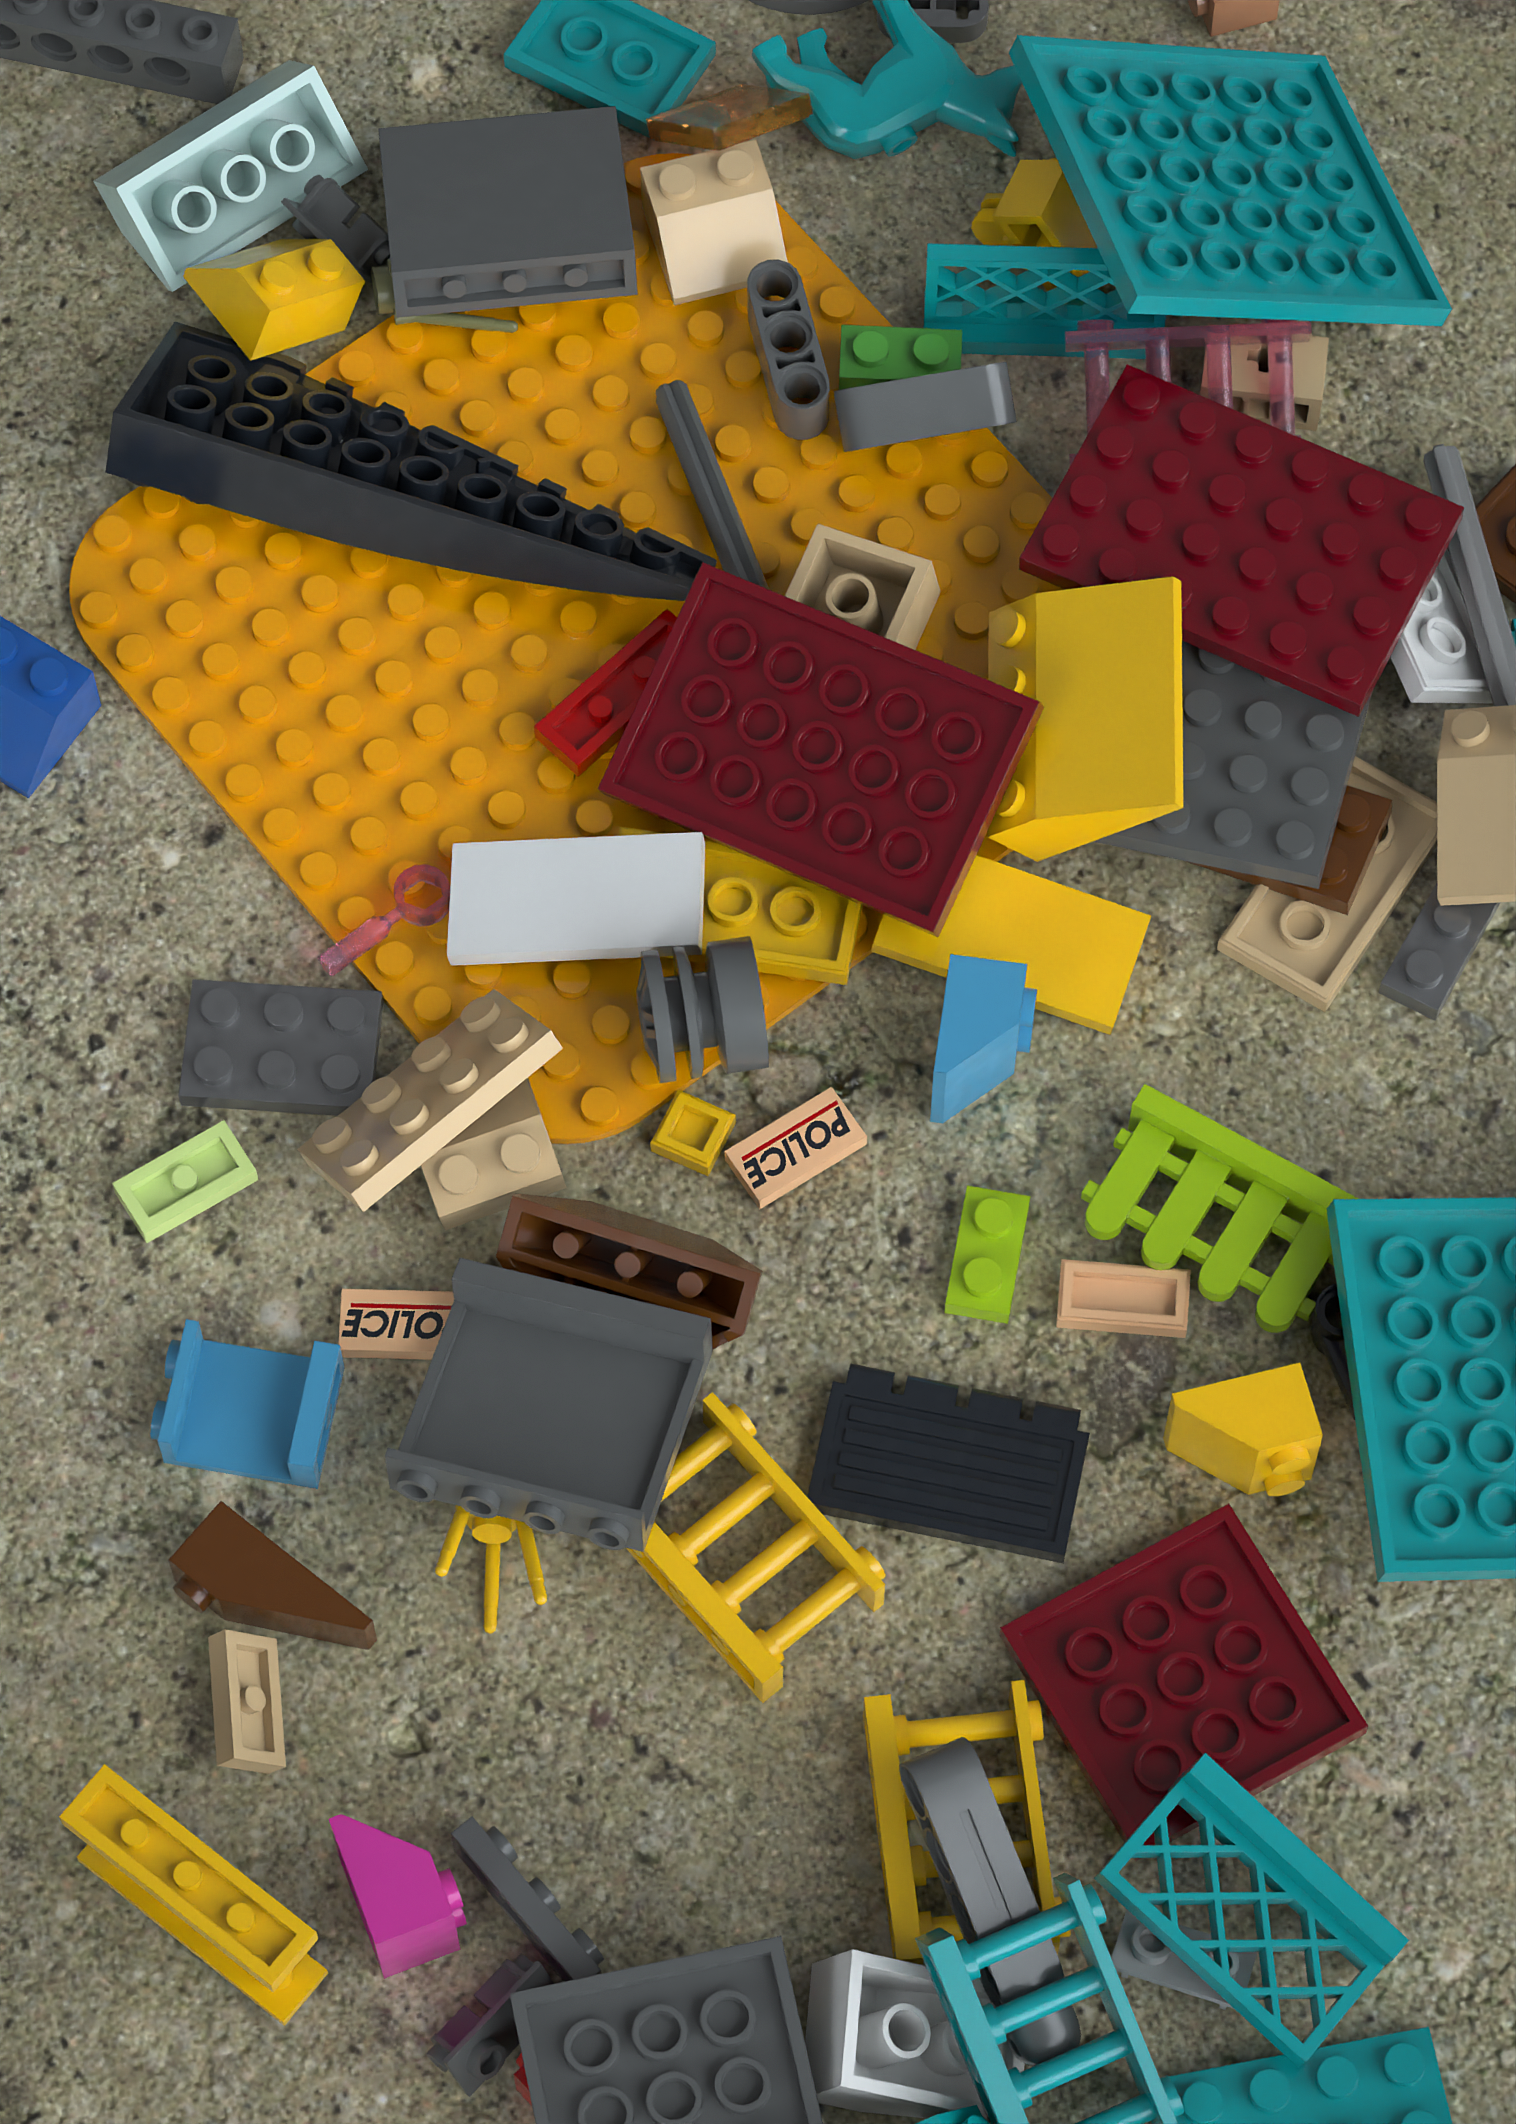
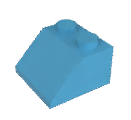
M950 954L933 1072L930 1122L943 1124L1014 1074L1017 1051L1030 1052L1037 989L1025 987L1027 964Z

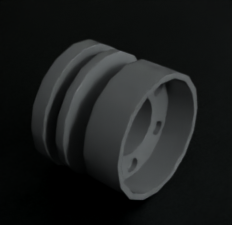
M750 936L708 942L705 952L704 972L693 973L688 955L683 946L672 948L674 976L663 977L658 949L640 952L641 970L638 987L636 988L644 1048L656 1068L659 1084L676 1081L675 1052L685 1051L691 1079L702 1077L704 1048L710 1047L717 1048L721 1065L726 1074L769 1068L768 1039L762 992Z

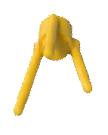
M455 1505V1513L440 1551L435 1572L440 1577L447 1575L467 1524L472 1530V1536L476 1540L486 1543L483 1628L486 1633L491 1634L497 1628L501 1543L508 1541L516 1528L534 1601L538 1605H544L547 1602L544 1577L533 1529L525 1522L497 1515L493 1518L477 1517L465 1511L461 1506Z

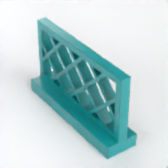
M927 243L923 328L962 330V354L1163 360L1166 315L1129 314L1117 289L1107 294L1097 289L1108 283L1114 285L1098 248ZM944 266L966 267L967 269L956 274ZM1025 268L1028 271L1015 275L1008 271V269ZM1088 270L1090 272L1077 277L1069 271ZM989 280L996 284V286L984 290L976 284ZM1049 281L1057 287L1045 292L1037 286Z
M1205 1753L1179 1776L1167 1790L1168 1793L1094 1879L1299 2068L1307 2062L1383 1967L1394 1960L1408 1943L1409 1939ZM1177 1804L1198 1822L1201 1845H1169L1166 1817ZM1154 1832L1155 1845H1143ZM1214 1837H1215L1222 1845H1215V1839H1214ZM1131 1858H1157L1160 1893H1140L1119 1874L1120 1870ZM1171 1858H1202L1206 1892L1175 1893ZM1217 1858H1237L1249 1869L1252 1892H1220ZM1265 1884H1266L1273 1892H1266ZM1268 1904H1287L1300 1916L1302 1939L1271 1938ZM1154 1905H1162L1163 1914ZM1176 1905H1208L1211 1940H1191L1178 1927ZM1222 1905H1253L1257 1940H1226ZM1316 1931H1317L1324 1939H1317ZM1319 1951H1338L1359 1970L1348 1986L1323 1987ZM1213 1952L1214 1961L1206 1953ZM1227 1952H1259L1262 1987L1243 1988L1230 1976ZM1273 1952H1304L1308 1987H1277ZM1279 1999H1310L1313 2028L1302 2042L1281 2023ZM1324 1999H1336L1326 2011ZM1257 2000H1264L1265 2008Z

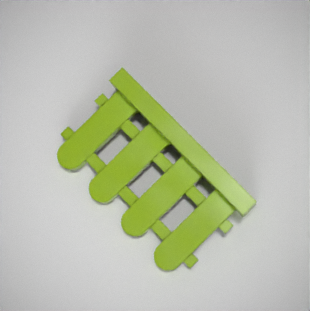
M1144 1084L1132 1103L1128 1130L1121 1128L1114 1139L1113 1147L1122 1152L1101 1186L1089 1180L1081 1193V1199L1089 1203L1085 1214V1227L1088 1233L1096 1239L1109 1240L1116 1237L1126 1223L1146 1234L1141 1248L1142 1259L1148 1267L1155 1270L1171 1269L1176 1265L1182 1254L1203 1265L1198 1278L1199 1291L1210 1301L1222 1302L1229 1299L1239 1285L1260 1296L1255 1309V1319L1257 1324L1267 1332L1279 1333L1285 1331L1290 1327L1296 1316L1308 1322L1315 1310L1316 1302L1307 1297L1327 1263L1334 1266L1326 1209L1333 1199L1359 1198ZM1159 1171L1178 1181L1158 1216L1137 1206V1204ZM1215 1201L1235 1213L1213 1247L1196 1238L1194 1234ZM1272 1232L1292 1244L1270 1278L1250 1266Z

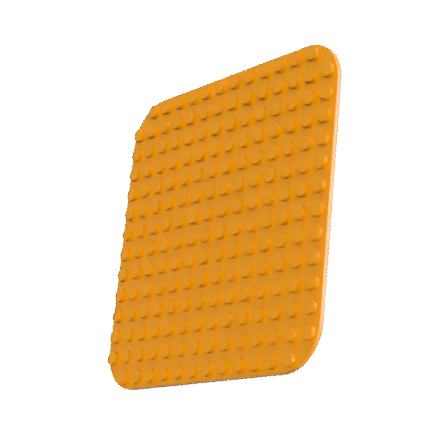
M655 154L623 163L635 247L638 295L451 312L515 321L518 324V330L513 333L417 322L395 325L394 315H392L305 374L324 384L331 377H334L353 386L352 397L374 408L380 406L383 402L405 411L404 416L408 419L410 425L420 430L424 427L435 425L519 465L517 476L536 485L546 478L567 488L565 499L588 510L593 509L599 503L619 513V518L622 520L624 527L636 533L643 528L649 527L716 559V568L723 570L656 403V389L659 386L669 384L675 380H681L687 384L769 590L785 596L817 524L931 560L941 593L915 650L987 680L989 612L1035 593L1064 590L1019 570V557L1051 502L1052 497L988 428L847 452L843 451L833 392L839 390L841 325L893 326L775 200L787 261L797 269L801 277L830 387L829 421L825 430L818 436L808 440H797L786 436L779 430L775 422L748 322L747 288L674 305L642 209L640 168L693 154ZM769 296L764 299L769 301H780L784 298L779 296ZM790 346L782 347L777 350L785 353H791L799 349ZM796 398L794 400H791L792 402L797 404H808L813 402L811 399L808 398ZM150 486L137 487L115 502L96 519L78 547L73 560L69 582L72 614L78 633L85 646L373 990L382 991L384 1003L419 1044L428 1038L438 1035L461 1016L463 1009L470 1002L487 995L493 989L549 1028L563 1049L531 1074L528 1079L551 1144L586 1143L623 1132L641 1122L673 1099L678 1090L684 1091L700 1079H691L685 1051L674 1053L676 1081L659 1084L656 1068L644 1048L639 1019L636 988L638 987L641 970V957L454 966L450 965L447 957L453 843L618 836L620 826L660 833L690 832L606 796L597 789L619 741L578 777L534 736V725L668 608L678 617L685 601L573 590L439 567L337 543L209 504H196L183 496ZM986 833L977 855L998 862L1013 850L988 838ZM863 905L850 969L873 953L871 952L872 945L883 917L882 913ZM660 957L663 977L674 976L673 958ZM690 961L693 973L705 971V963ZM758 972L766 1030L830 983ZM716 1047L704 1048L702 1077L721 1064Z

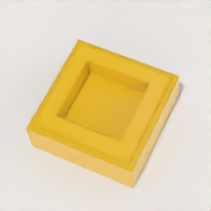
M678 1090L650 1142L651 1152L709 1177L736 1124V1115Z

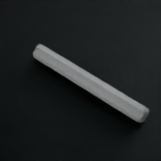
M1436 445L1432 451L1424 455L1423 462L1432 493L1464 507L1462 520L1448 545V549L1493 705H1516V645L1460 453L1455 446Z

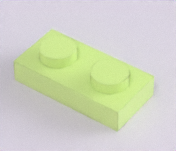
M225 1120L112 1184L115 1194L145 1242L149 1243L258 1181V1175L255 1167Z

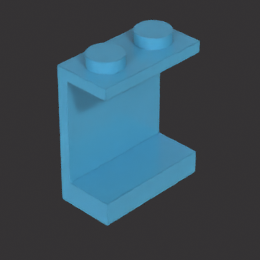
M186 1319L181 1341L172 1339L167 1351L165 1378L172 1379L167 1401L158 1400L156 1402L151 1421L150 1436L151 1439L158 1440L164 1463L318 1489L345 1368L341 1347L338 1344L314 1341L310 1358L208 1341L203 1339L199 1321Z

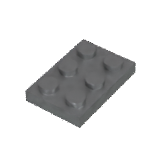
M192 979L178 1095L181 1106L338 1116L362 1097L364 1090L375 1081L383 1011L382 991Z

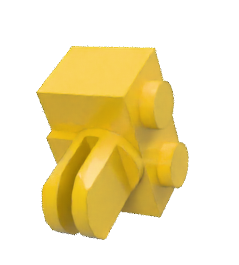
M1057 158L1020 160L1004 193H986L981 202V209L975 214L971 224L975 237L984 245L1097 248ZM1071 270L1069 272L1079 277L1090 271ZM1049 281L1042 284L1046 291L1057 287Z

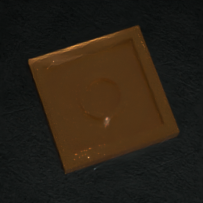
M739 84L649 117L646 121L650 139H655L658 142L720 151L806 119L809 115L813 114L809 93Z

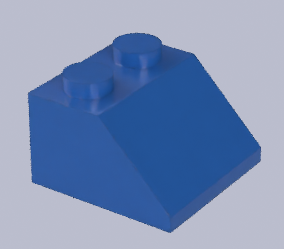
M0 616V782L29 799L99 710L101 702L92 670Z

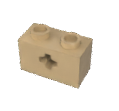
M1242 323L1208 324L1199 395L1272 426L1317 431L1323 401L1329 338L1313 336L1302 330L1276 332L1253 329Z

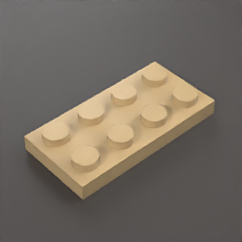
M493 989L487 995L470 1002L463 1009L461 1016L438 1035L421 1042L413 1050L411 1057L389 1075L372 1082L364 1090L362 1097L341 1114L319 1125L312 1137L297 1150L311 1169L364 1212L563 1048L549 1028Z

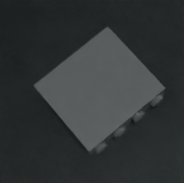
M616 106L378 128L397 318L638 295L635 247Z
M459 1258L451 1279L454 1302L398 1450L387 1448L385 1454L390 1489L397 1490L406 1498L417 1502L437 1500L461 1506L468 1513L481 1518H493L497 1515L525 1522L530 1528L545 1534H557L561 1531L589 1538L594 1544L609 1550H621L625 1547L644 1552L713 1352L711 1318Z

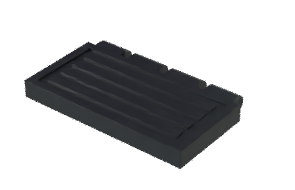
M850 1363L846 1384L836 1381L832 1382L807 1494L808 1499L823 1515L1064 1564L1090 1435L1088 1432L1078 1431L1081 1415L1080 1409L1036 1401L1032 1421L1020 1419L1024 1398L972 1388L968 1408L956 1406L959 1385L911 1375L907 1377L904 1394L892 1393L895 1372Z

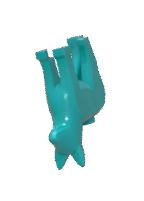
M908 0L872 1L894 47L871 68L862 85L854 82L830 62L824 48L827 35L823 28L809 31L797 37L800 64L794 63L787 55L786 43L781 35H776L752 49V58L766 76V84L773 95L794 112L826 148L853 159L870 156L885 151L888 157L896 156L915 144L918 140L917 132L939 121L958 130L985 137L1003 153L1010 157L1016 156V150L1012 142H1017L1019 136L1009 121L1012 118L1015 99L1022 81L1015 66L999 68L983 76L976 75L964 64L954 47L934 32L916 14Z

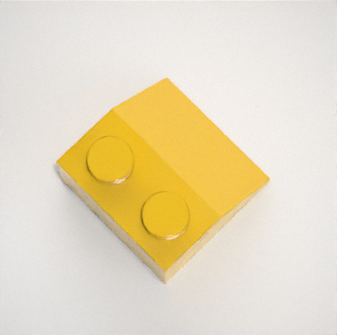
M279 239L188 267L183 275L184 279L250 361L345 331L365 283L363 277L331 239Z
M1299 1362L1172 1393L1163 1439L1167 1451L1247 1495L1266 1491L1268 1496H1282L1299 1490L1305 1485L1306 1480H1311L1323 1434Z

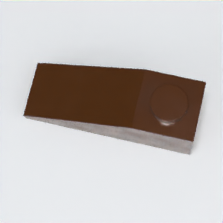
M222 1501L216 1505L168 1559L174 1580L177 1582L173 1586L174 1591L185 1603L199 1613H203L209 1607L226 1621L369 1650L377 1641L374 1623L371 1618Z

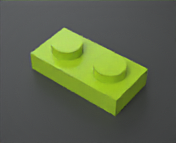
M967 1185L944 1313L1005 1324L1009 1323L1030 1196Z

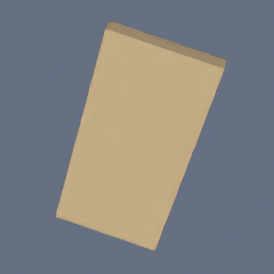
M1356 756L1347 785L1391 799L1392 813L1348 915L1269 890V887L1257 884L1219 939L1217 946L1218 951L1323 1012H1326L1437 846V802Z

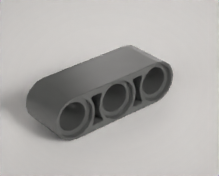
M779 259L766 260L758 263L751 270L747 278L748 322L775 422L779 430L790 438L808 440L818 436L825 430L829 421V378L803 283L797 269L790 263ZM769 296H779L784 299L780 301H769L764 298ZM790 346L799 349L791 353H785L777 350L782 347ZM796 398H808L811 399L813 402L808 404H797L792 402L791 400H794Z
M1007 362L833 391L844 452L1017 422Z

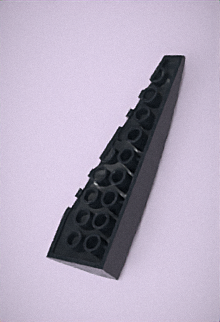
M179 322L173 323L113 411L105 473L127 479L138 486H150L183 496L196 504H209L337 543L439 567L502 579L573 590L676 601L686 600L703 562L716 567V559L649 527L643 528L637 533L624 527L622 520L619 518V513L599 503L593 509L588 510L565 499L567 488L546 478L536 485L517 476L519 465L435 425L424 427L422 430L410 425L408 419L404 416L405 411L383 402L380 406L374 408L352 397L353 386L334 377L327 380L325 384L305 375L307 365L292 357L276 352L250 361L233 339Z

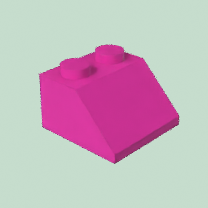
M343 1814L329 1818L338 1857L384 1979L461 1950L456 1928L466 1925L467 1922L462 1907H464L450 1868L437 1872L429 1851Z

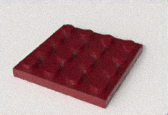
M1229 1503L1000 1627V1638L1124 1842L1168 1793L1167 1790L1179 1776L1205 1753L1246 1791L1255 1796L1363 1736L1368 1729L1365 1719ZM1179 1804L1166 1817L1169 1843L1199 1827L1198 1822ZM1154 1832L1143 1845H1155Z

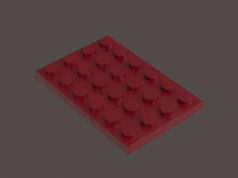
M1127 364L1020 555L1019 570L1064 590L1175 577L1181 581L1182 641L1359 717L1462 520L1464 507Z
M703 562L597 789L606 796L690 832H702L704 838L935 937H939L1044 706L1040 701Z

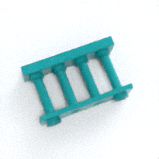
M1067 1873L1054 1877V1883L1062 1900L1061 1904L970 1944L965 1939L956 1942L952 1934L940 1927L915 1938L990 2124H1029L1023 2109L1033 2105L1031 2098L1123 2057L1127 2061L1140 2095L1075 2124H1144L1149 2121L1152 2124H1178L1175 2117L1184 2114L1181 2099L1168 2075L1159 2078L1098 1925L1107 1922L1102 1903L1090 1883L1082 1886L1079 1879ZM1071 1929L1074 1930L1087 1962V1968L996 2008L991 2003L981 2006L972 1983L973 1980L981 1977L980 1969ZM1099 1993L1114 2031L1022 2072L1017 2067L1007 2070L998 2048L999 2044L1007 2041V2033Z

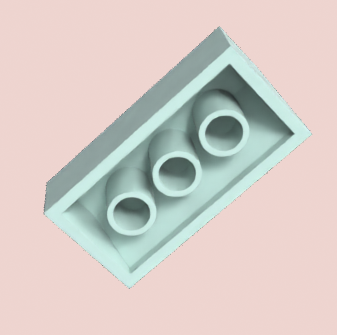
M288 60L93 182L121 233L165 287L173 292L188 283L183 277L186 268L234 254L292 218L294 215L281 201L287 198L301 204L307 196L304 193V187L312 177L321 175L324 179L332 178L341 187L367 171L368 168L315 66Z

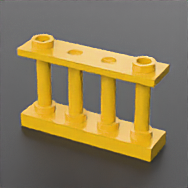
M712 1392L702 1400L703 1423L709 1430L677 1455L661 1502L727 1449L752 1477L682 1534L679 1535L676 1532H672L667 1536L654 1522L644 1552L626 1549L757 1698L764 1703L783 1687V1666L780 1664L785 1660L783 1652L855 1593L873 1612L884 1605L885 1583L882 1580L886 1577V1574L877 1559L863 1546L856 1550L852 1548L754 1439L753 1436L757 1434V1431L744 1411L734 1403L726 1407ZM771 1497L795 1525L725 1582L721 1583L719 1580H715L712 1584H709L694 1567L698 1563L697 1555L767 1498ZM811 1545H814L838 1573L766 1632L759 1628L753 1633L737 1615L741 1612L739 1604Z
M1025 1680L1011 1681L1008 1700L1010 1710L907 1721L906 1715L893 1716L891 1694L864 1697L863 1722L893 1959L923 1965L924 1960L915 1938L939 1927L952 1934L956 1942L964 1939L955 1915L932 1917L931 1911L918 1912L915 1887L926 1886L927 1878H936L939 1875L929 1851H923L922 1845L910 1846L907 1821L916 1820V1817L901 1781L899 1756L910 1755V1748L947 1744L960 1737L966 1738L969 1742L1006 1737L1014 1738L1018 1775L987 1779L997 1804L1022 1802L1027 1840L1012 1842L1022 1867H1031L1035 1900L1040 1912L1062 1903L1060 1896L1054 1897L1033 1746V1741H1041L1044 1738L1042 1713L1039 1700L1027 1701ZM1070 1930L1051 1938L1057 1955L1060 1938L1070 1937Z
M104 1764L59 1816L66 1828L87 1843L86 1847L77 1856V1860L284 2026L327 1976L328 1970L307 1954L318 1940L317 1932L107 1765Z

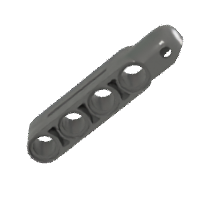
M960 1737L902 1762L899 1765V1772L903 1787L962 1936L967 1943L970 1944L1040 1913L983 1766L970 1742L966 1738ZM1051 1939L980 1969V1981L994 2008L1064 1978L1063 1969ZM1070 2005L1007 2033L1006 2042L1016 2058L1030 2067L1078 2047L1081 2040V2030L1073 2006Z

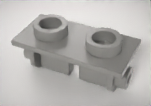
M1126 1910L1111 1957L1116 1971L1121 1972V1977L1127 1979L1128 1975L1193 1995L1220 2004L1219 2008L1226 2010V2007L1233 2008L1134 1915ZM1178 1924L1179 1929L1191 1940H1211V1934ZM1213 1952L1206 1953L1214 1961ZM1227 1952L1230 1976L1240 1986L1247 1988L1257 1952Z

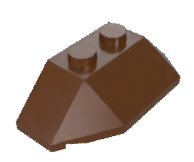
M519 1193L512 1195L496 1254L497 1260L505 1269L711 1318L712 1350L744 1335L763 1272L715 1240L592 1201Z

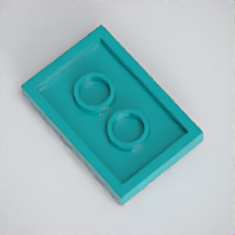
M541 0L505 51L504 67L589 109L616 106L618 123L657 142L716 56V42L631 0Z

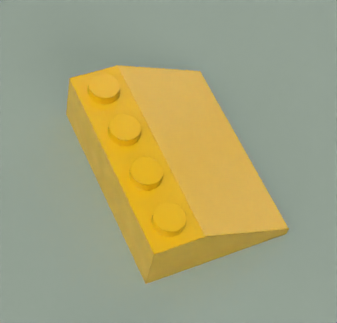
M1165 577L1041 592L989 612L988 680L1040 701L1044 709L988 828L987 837L1038 862L1182 809L1181 581L1175 577Z

